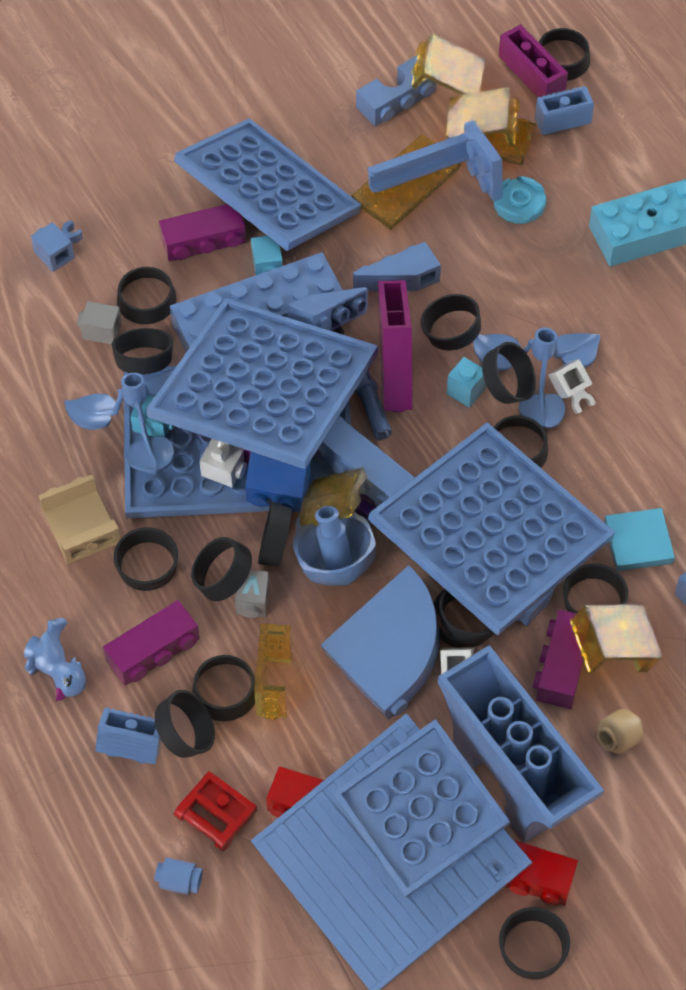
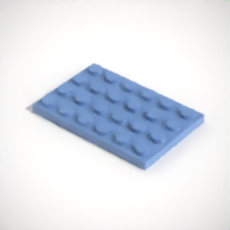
M250 118L175 153V163L286 251L358 214L361 209L359 202Z

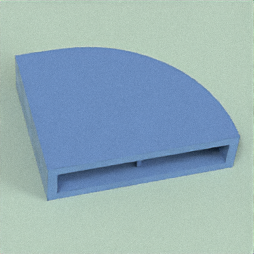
M408 565L321 644L325 655L388 720L406 710L408 702L420 691L427 681L437 659L440 627L436 609L426 585L420 576Z

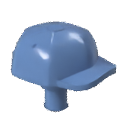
M335 502L316 510L304 512L296 520V536L293 539V548L303 572L312 582L327 586H348L361 577L374 562L376 542L368 521L363 516L357 515L349 504Z

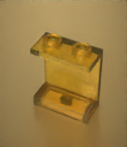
M431 34L425 42L421 41L415 52V55L418 56L417 61L411 71V75H413L411 87L416 89L425 78H428L459 93L456 108L466 112L478 99L485 59L434 34Z
M510 87L449 97L446 139L463 134L464 123L474 120L484 135L504 132L509 145H514L515 133L519 131L516 113L520 111L518 98L513 97Z
M585 605L570 620L589 673H594L606 660H633L637 672H647L663 657L643 605Z
M260 624L254 687L256 716H262L269 720H275L279 717L287 718L286 686L265 684L267 662H292L291 625Z

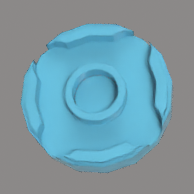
M517 176V179L512 180L508 178L502 181L503 198L494 201V208L499 216L515 224H526L535 221L543 214L547 200L541 184L534 179L524 176Z

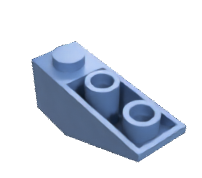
M426 242L412 245L402 252L386 256L381 261L369 266H362L353 272V289L366 287L368 291H378V281L406 280L407 291H418L440 281L441 264Z
M361 287L307 295L288 305V318L332 331L367 313L368 288Z

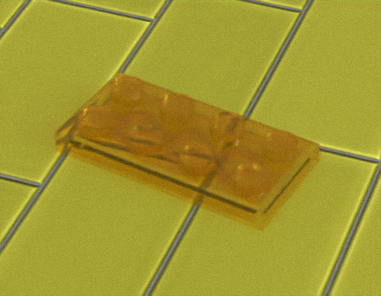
M421 134L394 158L433 145L435 142ZM461 162L377 193L370 190L368 180L351 197L361 204L362 210L392 230L461 168Z

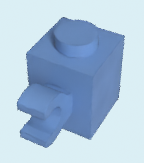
M72 220L62 226V231L52 222L31 235L34 253L52 272L75 258L72 244L79 242L83 238L81 229L71 233L75 229Z

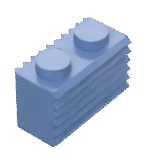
M582 86V88L568 89L567 92L563 90L562 93L543 95L542 98L538 96L535 121L542 135L592 123L594 102L587 87Z
M108 707L104 708L97 729L95 751L105 753L110 757L119 756L132 759L142 764H156L162 741L156 729L155 718L152 719L150 716L146 718L144 715H134L133 713L128 714L126 711L121 712V710H110Z

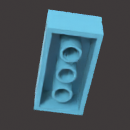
M686 179L591 207L589 228L609 267L686 244Z

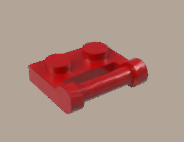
M208 771L177 806L174 816L180 821L186 820L214 841V846L223 852L257 812V806L212 772ZM196 804L200 805L227 825V827L221 832L194 812L192 808Z

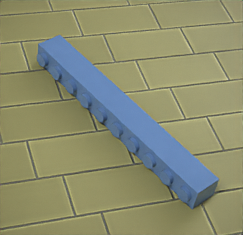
M339 416L314 454L318 459H323L328 463L337 475L344 476L350 481L359 493L366 494L372 499L377 507L415 478ZM551 590L519 617L517 621H521L524 625L528 626L549 605L554 590Z

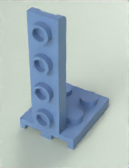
M471 120L464 123L463 134L369 167V188L372 192L377 193L465 161L472 177L475 176L479 181L481 190L484 193L487 192L492 201L503 198L502 158L475 121Z

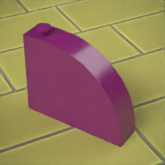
M406 280L378 281L380 362L384 411L400 413L405 410H413L412 324Z

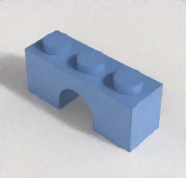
M416 55L397 67V84L399 86L387 87L378 79H375L356 90V108L376 127L382 122L389 121L394 115L404 109H409L419 100L431 96L436 91L437 73L419 55Z

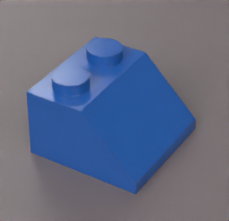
M250 452L245 485L246 501L258 507H270L273 501L291 508L292 513H303L311 487L310 462L303 469Z

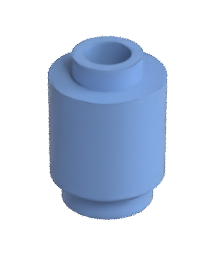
M166 857L164 863H158L154 880L159 882V889L187 895L190 892L198 893L202 881L203 868L196 867L195 863Z

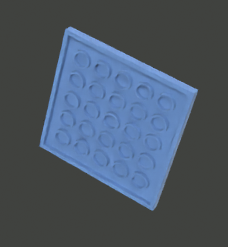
M225 298L147 407V417L305 469L378 355V345Z
M488 422L372 510L368 516V520L497 636L612 540L615 534L609 526Z

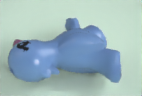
M65 618L49 620L47 631L42 634L41 638L33 636L28 641L24 651V657L27 659L24 667L29 674L34 675L39 670L51 676L54 680L56 687L55 702L62 701L65 697L80 695L85 689L87 682L81 662H76L75 657L70 663L65 660L64 649L60 642V634L67 625Z

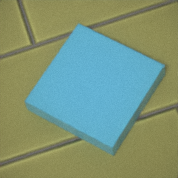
M662 508L605 516L604 523L615 532L609 544L616 571L674 563L675 557Z

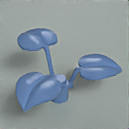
M540 328L536 331L534 340L529 339L528 345L523 350L528 353L532 348L534 357L542 361L539 395L533 394L530 399L519 402L518 407L521 416L534 419L546 429L554 428L561 423L565 414L563 400L556 394L544 395L547 361L554 355L555 358H561L564 365L570 361L580 359L584 368L590 366L596 359L600 334L574 333L557 336V333L550 328ZM479 334L473 341L474 351L482 363L485 355L504 342H513L519 346L520 344L515 338L504 334ZM498 354V370H509L512 367L510 362L504 356Z
M173 371L158 375L147 382H144V377L139 373L126 374L121 379L122 389H118L116 403L111 396L106 394H91L79 399L64 401L67 414L76 425L88 430L105 428L111 423V416L118 414L124 398V401L129 406L137 408L144 441L133 443L126 451L129 465L140 471L155 472L166 469L173 461L174 447L170 440L163 436L149 440L142 410V404L146 397L149 395L155 397Z

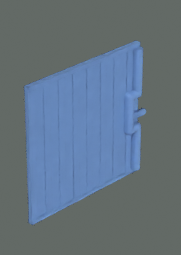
M407 713L251 840L263 858L369 990L383 989L532 864L527 855L509 834L502 829L408 898L404 896L332 792L420 730Z

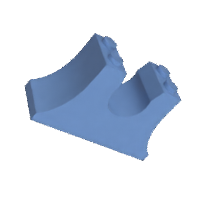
M490 645L438 676V684L451 714L454 745L472 770L484 763L495 776L506 799L505 815L509 819L512 828L524 843L547 828L552 829L603 795L604 789Z

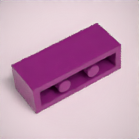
M521 24L500 35L499 57L537 97L542 98L543 95L547 96L548 94L562 93L563 90L566 91L568 72Z
M228 204L159 220L160 237L168 261L182 260L190 256L210 253L214 250L235 247L246 243V230L242 216Z
M176 600L104 645L105 660L126 686L131 682L140 681L146 676L148 671L156 666L165 665L178 652L192 648L197 640L200 639L197 623L180 601Z
M559 609L556 620L550 619L546 634L547 637H551L549 646L543 645L539 661L544 663L543 671H536L533 688L538 689L536 701L572 709L594 618Z

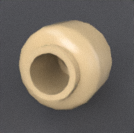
M617 709L604 717L598 725L597 738L599 743L605 750L616 754H621L631 749L643 737L641 719L627 709Z

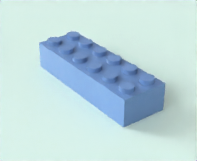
M323 252L170 305L172 326L186 353L225 298L288 317L289 304L307 295L341 291L342 288Z

